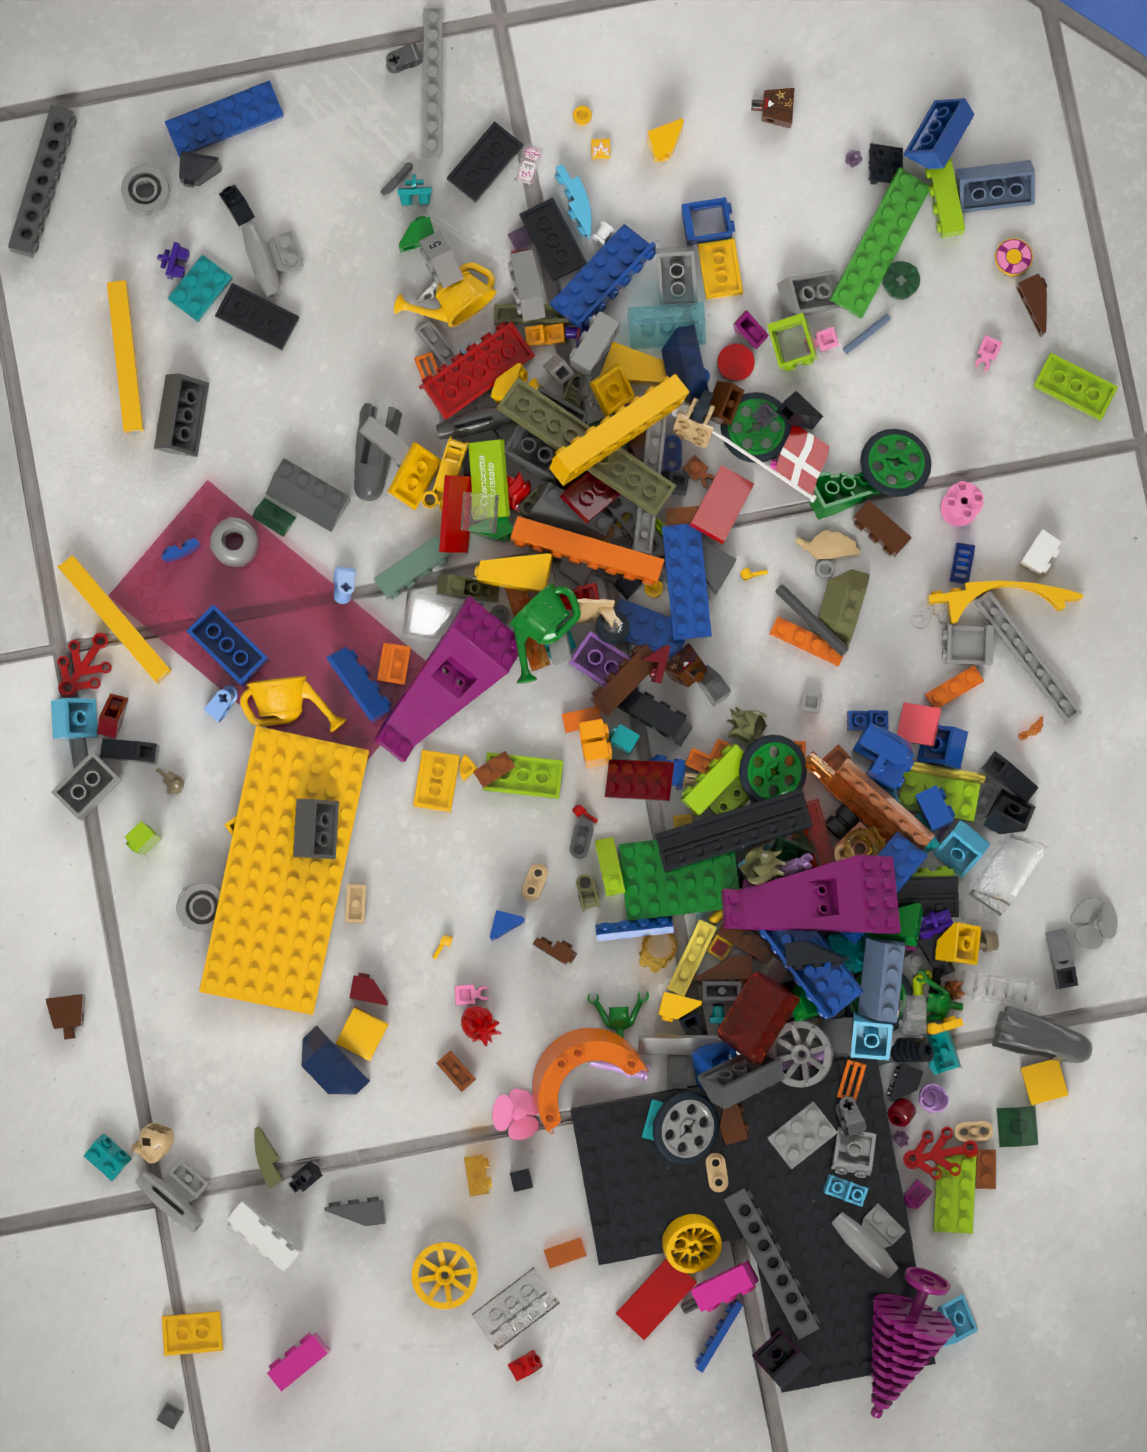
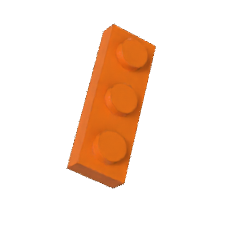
M975 665L929 691L925 694V697L932 707L940 708L981 684L984 680Z

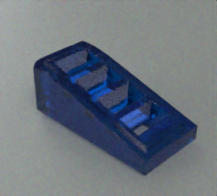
M955 544L949 582L960 584L969 582L975 545ZM959 550L969 551V554L959 553ZM958 557L968 559V562L958 561ZM956 566H965L967 570L958 569ZM955 573L966 574L965 578L955 576Z

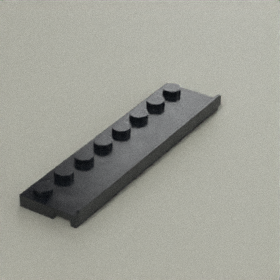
M801 788L657 833L655 838L658 843L664 872L668 873L812 828L813 824L804 792Z
M912 876L897 894L898 908L921 903L923 917L930 915L931 911L938 913L948 909L951 918L959 917L958 876Z

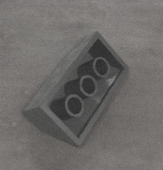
M180 373L166 374L154 449L171 454L198 457L209 388L208 382Z
M283 458L275 471L266 495L330 532L333 531L351 501L350 496L285 458Z
M550 482L543 483L526 517L556 528L603 540L614 519L600 512L586 524L560 498L564 490Z
M753 1047L697 1075V1079L711 1102L726 1109L782 1081V1061L780 1058Z

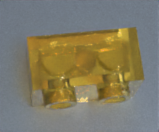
M484 1154L464 1157L470 1196L489 1194V1189H493L491 1177H487L486 1172L487 1169H490L488 1158H484Z

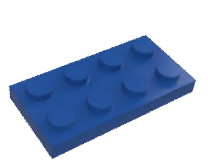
M622 598L619 599L615 611L623 614L630 624V631L624 640L625 642L635 646L646 644L652 651L662 645L670 646L669 659L683 648L685 640L673 641L671 617ZM613 622V628H615L617 633L619 631V627H616V623Z

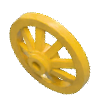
M439 1242L428 1246L418 1255L413 1264L411 1279L416 1294L424 1303L436 1309H452L462 1305L472 1296L478 1281V1269L474 1258L465 1248L451 1242ZM443 1249L457 1252L449 1265H446ZM437 1250L440 1267L425 1258ZM461 1256L466 1259L470 1267L453 1270ZM421 1263L436 1273L419 1277ZM442 1272H447L449 1277L444 1279L441 1276ZM471 1274L469 1287H466L454 1277ZM436 1280L437 1283L427 1296L422 1290L420 1283ZM451 1283L464 1292L460 1298L452 1301ZM442 1285H444L447 1302L433 1300Z

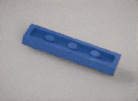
M672 916L633 921L623 920L615 923L604 922L595 925L597 942L674 933Z
M735 1300L734 1303H729L725 1310L727 1313L724 1320L720 1319L715 1326L717 1332L714 1337L709 1336L705 1343L706 1350L703 1354L700 1352L694 1363L697 1364L695 1368L703 1373L743 1307V1304Z

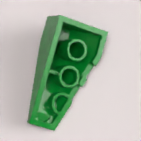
M822 472L817 479L813 493L817 498L814 503L809 498V502L819 520L842 512L881 493L867 482L862 472H859V474H847V472L830 474V472Z

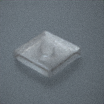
M463 492L461 530L496 533L499 495Z

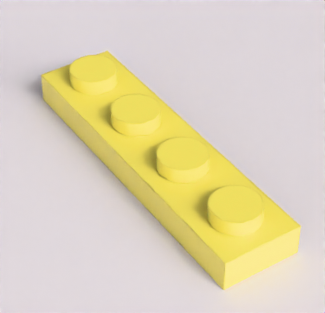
M699 919L668 984L667 990L680 996H685L717 927Z

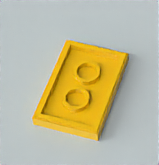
M735 238L697 244L706 300L743 295Z
M413 442L387 493L411 509L416 510L421 502L422 495L429 487L442 460L418 443Z
M422 749L413 807L451 813L460 755Z
M221 1311L162 1316L164 1356L224 1350Z

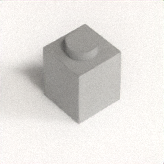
M555 354L543 365L560 386L575 374L558 354Z

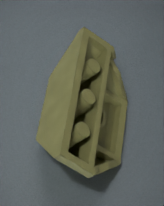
M854 569L828 581L818 619L847 647L850 645L870 577V574Z

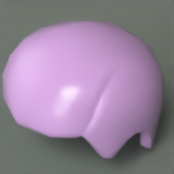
M933 1083L927 1084L920 1089L918 1102L923 1110L929 1113H939L947 1108L949 1097L946 1095L943 1087Z

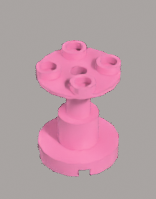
M965 481L954 484L943 497L940 504L943 519L954 527L969 525L982 509L984 496L981 490L976 485Z

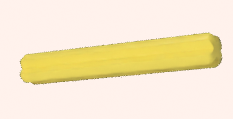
M914 762L910 769V772L979 784L985 783L986 775L983 773Z

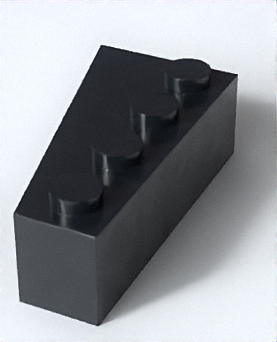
M638 687L617 706V708L636 719L638 717L639 721L649 728L655 727V730L666 738L672 737L675 744L680 747L693 728L686 719L687 715L679 710L676 712L672 711L670 705L663 701L660 703L655 701L653 695L646 691L644 694L639 692Z

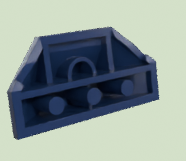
M695 324L676 328L661 350L666 375L669 378L675 374L688 389L689 393L686 399L691 403L694 398H697V402H699L703 391H709Z
M317 1025L303 1038L301 1066L327 1094L356 1095L370 1082Z

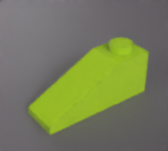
M613 837L594 841L606 897L624 894L625 888Z

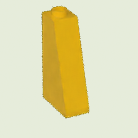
M616 342L612 343L600 373L601 375L614 365L621 364L630 384L651 386L660 385L659 382L667 376L663 360Z
M546 553L481 560L479 566L476 565L474 577H477L478 583L539 593L548 586L553 556Z

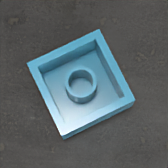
M853 1012L850 1057L889 1060L893 1022L877 1021L859 1015L858 1012Z

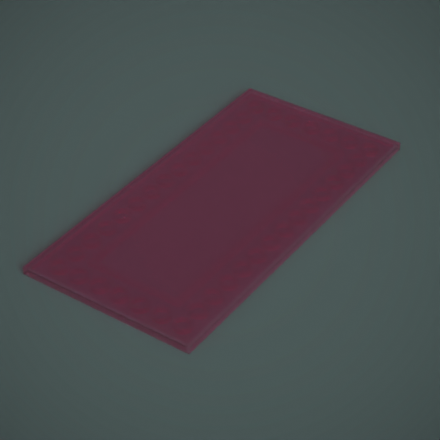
M209 480L203 484L108 595L222 690L228 685L234 686L238 691V698L235 702L240 705V697L249 686L246 684L242 687L186 632L214 604L270 660L249 682L307 676L305 680L336 716L347 718L343 725L330 732L331 724L327 716L313 701L303 698V711L296 720L288 724L265 727L369 750L367 761L381 746L374 741V738L390 713L372 724L326 657L345 647L349 651L353 649L359 658L356 660L360 666L364 665L370 673L367 677L371 682L373 680L376 681L381 689L378 691L382 697L386 696L392 704L389 707L391 711L425 663V660L411 649L405 685L377 681L383 643L407 645L352 599L347 604L336 602L334 599L333 583ZM229 517L246 520L253 526L259 538V549L256 556L244 567L224 565L215 557L210 549V536L213 529L218 523ZM231 534L226 539V547L230 550H238L243 544V537L239 534ZM195 537L201 544V547L179 560L165 563L161 558L162 552L171 545L173 547L176 545L181 550L183 548L182 544L189 538L192 540ZM249 696L248 705L257 719L277 717H260L253 696Z

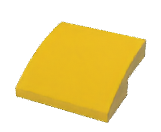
M354 1007L335 1044L370 1061L389 1024Z

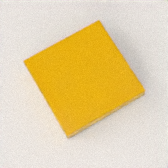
M621 364L614 365L589 383L604 416L611 415L636 397Z
M1050 1059L1020 1068L1030 1106L1068 1096L1059 1061Z

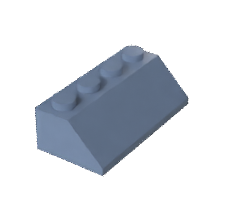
M1031 160L956 169V185L962 213L1035 204V170Z
M866 937L861 988L864 992L859 997V1015L877 1021L897 1023L905 954L904 941Z

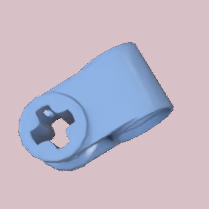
M335 567L333 578L334 599L339 604H347L351 599L356 570L353 568Z
M228 685L219 690L206 705L204 711L219 723L237 700V689L234 686Z

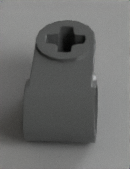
M416 43L407 44L402 48L389 52L386 56L387 70L394 74L416 67L423 62Z
M848 1096L842 1098L835 1107V1113L845 1136L849 1137L866 1131V1123L856 1101Z

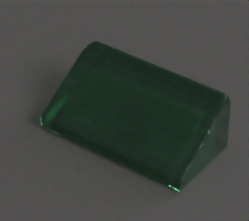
M265 497L255 508L252 516L283 537L296 520L295 516Z

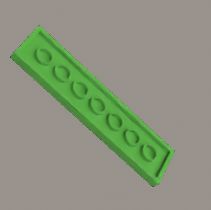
M897 169L829 298L830 301L858 318H863L929 192V185L904 169Z

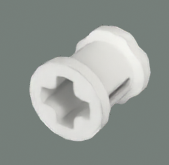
M600 221L599 228L590 237L599 245L604 246L608 236L615 230L608 223Z

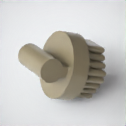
M995 930L981 931L979 950L991 952L998 949L999 938Z

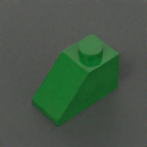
M420 216L410 223L399 243L400 253L421 247L419 241L434 234L430 217Z
M508 517L488 518L470 526L473 534L491 541L505 543L511 540L513 528Z
M795 983L789 1002V1007L795 1021H804L819 1015L816 1005L806 997L805 990L802 986Z

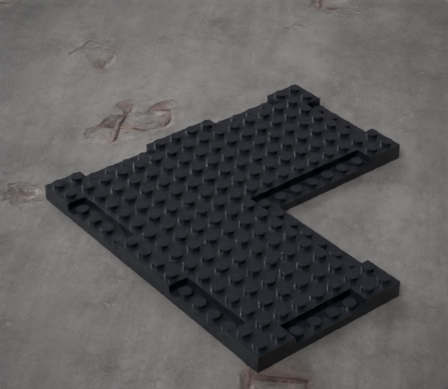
M847 1059L832 1062L827 1075L815 1085L798 1088L780 1081L762 1090L760 1093L738 1102V1104H742L744 1115H742L743 1123L747 1122L750 1134H747L748 1139L724 1145L719 1129L716 1142L710 1152L702 1159L686 1165L668 1161L657 1150L654 1141L642 1138L641 1135L652 1099L664 1103L670 1097L686 1091L700 1093L709 1099L705 1090L701 1089V1087L571 1110L599 1265L664 1253L662 1238L666 1228L672 1221L687 1214H699L709 1218L716 1225L722 1242L743 1238L723 1198L745 1188L746 1191L750 1190L755 1199L752 1201L755 1209L760 1208L764 1216L761 1219L764 1226L769 1225L773 1236H771L773 1243L778 1242L783 1252L780 1254L782 1260L785 1261L787 1259L791 1266L790 1275L792 1278L796 1277L802 1288L798 1290L802 1296L806 1295L811 1304L808 1306L811 1314L815 1312L820 1321L817 1324L818 1330L798 1340L757 1264L770 1337L781 1329L811 1362L783 1390L780 1388L781 1392L784 1393L870 1376L871 1372H874L872 1368V1336L874 1335L872 1330L873 1322H875L873 1321V1311H875L873 1309L874 1297L880 1294H894L914 1299L918 1290L905 1279L906 1269L916 1267L877 1059H848L866 1065L856 1104L866 1123V1131L863 1132L877 1134L872 1172L870 1176L866 1175L865 1178H858L855 1176V1173L847 1172L844 1175L837 1174L834 1169H831L836 1135L793 1169L789 1168L766 1138L812 1101L836 1131L838 1127L842 1128L835 1113V1107L842 1099L836 1096ZM850 1064L842 1095L846 1094L854 1065ZM808 1066L809 1075L812 1078L819 1072V1069L815 1066ZM861 1067L857 1068L849 1097H853ZM797 1068L791 1078L802 1081V1068ZM712 1103L717 1111L720 1123L722 1108ZM690 1104L687 1108L688 1114L693 1113L695 1110L694 1104ZM676 1110L670 1114V1119L672 1121L675 1120L678 1116V1112ZM705 1116L699 1121L701 1127L707 1122ZM688 1125L684 1126L686 1132L688 1131ZM671 1129L665 1134L667 1140L673 1136ZM701 1135L695 1138L696 1146L702 1142ZM684 1142L678 1145L679 1152L685 1149ZM712 1153H719L725 1159L728 1186L722 1192L713 1191L708 1183L706 1158ZM714 1159L712 1161V1165L714 1167H717L719 1165V1160ZM831 1174L869 1188L863 1206L861 1207L823 1193L828 1175ZM716 1179L715 1185L721 1186L722 1180ZM878 1203L906 1231L892 1246L884 1248L898 1267L890 1278H885L868 1266L844 1242L831 1223L841 1212L861 1225L863 1217ZM746 1204L742 1205L739 1208L740 1214L743 1216L748 1215L750 1207ZM752 1222L749 1225V1231L756 1233L759 1230V1224ZM764 1239L758 1243V1248L762 1251L766 1250L769 1246L768 1241ZM771 1257L767 1261V1265L770 1268H774L778 1264V1260L775 1257ZM779 1275L777 1277L778 1285H785L787 1283L786 1275ZM794 1292L788 1293L786 1301L788 1303L795 1302L796 1294ZM798 1310L795 1314L796 1319L800 1321L805 1319L806 1312ZM929 1356L932 1358L925 1366L936 1364L935 1357Z

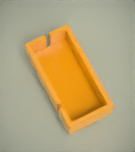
M602 719L579 723L585 768L608 765L609 759L612 757L611 743L606 742L609 735L607 723H603Z

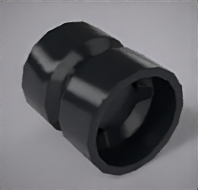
M844 804L834 811L835 816L830 815L823 822L825 827L839 840L848 833V828L852 829L859 822L855 814Z

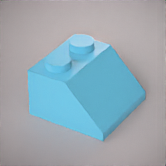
M62 698L51 701L53 739L98 737L96 699Z
M960 820L941 842L940 846L936 848L933 855L950 869H954V872L963 878L991 844Z

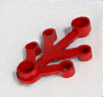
M97 633L93 636L92 642L94 645L82 662L79 653L80 643L76 640L69 643L68 648L72 653L75 670L71 678L68 671L69 659L65 656L58 658L57 663L60 666L62 675L58 691L63 697L71 698L77 693V690L100 688L101 681L98 678L93 677L89 681L78 682L81 676L100 672L108 674L112 671V666L109 662L89 666L99 650L107 647L109 639L104 633ZM100 638H104L102 645L98 644ZM73 643L78 644V647L75 650L71 648V645ZM66 659L67 663L66 665H61L60 661ZM105 664L109 665V669L107 671H103V666ZM94 680L98 681L96 687L92 686V681ZM67 685H71L72 687L71 691L69 692L65 691V687Z
M944 1127L941 1130L940 1138L931 1151L923 1153L926 1146L934 1140L933 1133L927 1130L923 1132L922 1140L916 1149L909 1150L904 1154L903 1162L909 1169H921L929 1174L933 1180H939L942 1177L941 1169L938 1167L932 1168L925 1161L932 1160L948 1170L952 1176H958L961 1173L960 1165L957 1163L952 1164L944 1158L961 1154L969 1158L975 1157L978 1154V1145L976 1142L969 1140L963 1146L942 1149L946 1142L953 1137V1130L950 1127ZM950 1131L951 1134L949 1136H945L944 1132ZM927 1134L932 1136L929 1140L925 1139L924 1137ZM972 1145L974 1148L973 1150H968L967 1146ZM914 1156L916 1160L911 1162L909 1158ZM953 1167L959 1169L958 1172H952L951 1170ZM938 1171L939 1175L933 1176L932 1173Z

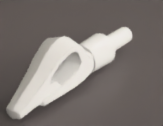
M434 280L431 286L414 303L418 304L434 300L435 290L439 283L436 284ZM427 295H432L431 298L424 300Z

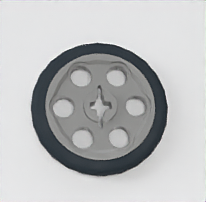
M690 1091L678 1093L664 1102L658 1110L653 1124V1138L657 1150L668 1161L683 1165L694 1163L709 1153L716 1142L719 1132V1118L712 1102L704 1095ZM690 1104H694V1106H695L694 1112L691 1113V1114H688V1112H687L688 1106H689ZM676 1110L678 1112V1116L675 1120L672 1121L670 1119V1114ZM705 1116L707 1122L701 1127L699 1121ZM685 1125H688V1126H687V1128H688V1131H687V1132L685 1131V1128H684ZM671 1129L673 1136L667 1140L665 1134ZM701 1135L702 1142L696 1146L695 1138ZM684 1142L685 1149L679 1152L678 1145Z

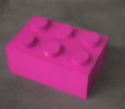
M746 1260L697 1284L691 1290V1293L701 1312L704 1310L711 1312L718 1308L721 1302L724 1301L727 1304L735 1300L739 1293L745 1295L753 1291L759 1279L749 1260Z
M309 1332L299 1341L301 1345L298 1347L293 1345L284 1353L286 1356L284 1359L277 1358L268 1366L270 1370L267 1374L281 1392L330 1352V1349L316 1332L313 1335Z

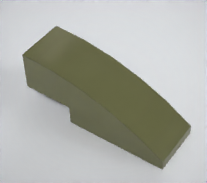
M257 1126L254 1132L256 1157L266 1184L269 1188H272L284 1180L274 1164L280 1157L261 1127Z

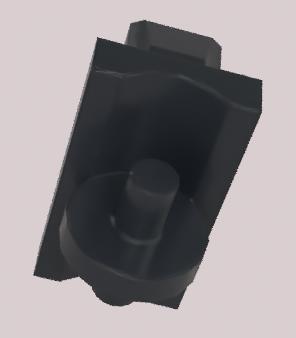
M310 1160L291 1176L293 1180L289 1183V1186L295 1193L300 1189L304 1192L323 1176L319 1166Z

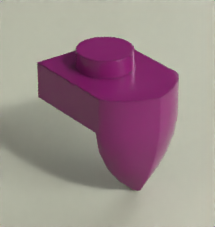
M916 1179L903 1194L905 1205L910 1209H918L932 1194V1191Z

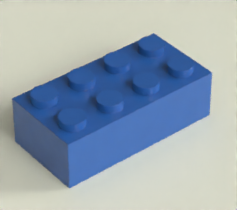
M214 604L186 631L242 687L270 661Z

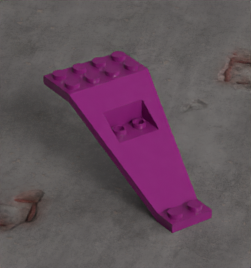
M471 596L466 597L449 628L382 724L374 741L399 761L405 762L415 745L509 673L518 657L515 633Z
M856 855L743 890L723 889L721 891L724 929L898 934L901 932L893 857Z

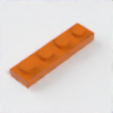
M777 617L769 635L837 667L841 663L843 656H840L821 636L785 619Z

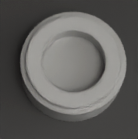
M822 560L816 565L815 572L820 579L826 580L833 576L835 567L831 561Z

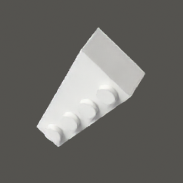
M242 1201L227 1218V1221L230 1222L228 1226L235 1232L239 1230L244 1235L243 1239L259 1248L258 1251L264 1257H269L280 1270L286 1271L302 1253L299 1247L245 1201Z

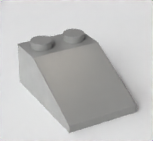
M694 246L656 248L660 309L697 307Z
M835 270L788 277L777 283L785 318L800 313L810 316L842 308L829 300L838 283Z

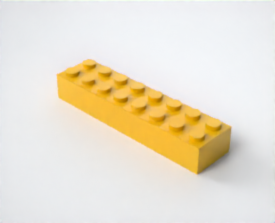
M675 374L670 378L666 376L659 382L660 385L657 387L651 386L645 391V395L642 397L636 396L632 399L629 406L626 408L625 406L620 407L616 410L614 416L611 418L607 416L600 422L599 426L590 427L585 432L586 435L581 438L577 436L570 442L571 445L566 448L565 446L559 448L555 452L556 456L552 458L549 469L563 486L678 409L683 404L689 391Z

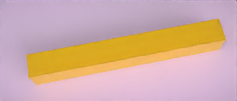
M126 280L107 282L123 431L125 433L142 432L145 430L128 284Z
M73 555L57 566L157 684L172 672Z

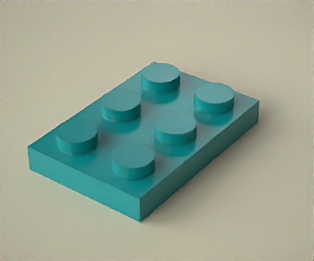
M202 254L168 297V300L199 322L233 277Z

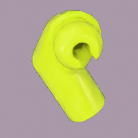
M925 970L927 972V976L931 979V971ZM917 973L913 977L914 996H923V985L926 982H918L916 978H924L923 973Z

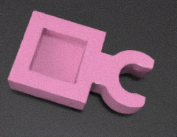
M834 327L817 332V338L813 339L816 350L820 347L822 352L840 346Z
M985 335L977 352L982 357L977 359L975 367L977 368L979 363L983 362L986 365L984 369L986 372L990 367L989 359L995 361L1002 342Z
M474 984L454 986L455 1005L476 1004L475 998L483 1001L488 1000L489 997L481 996V991L488 989V987L480 986L475 990Z

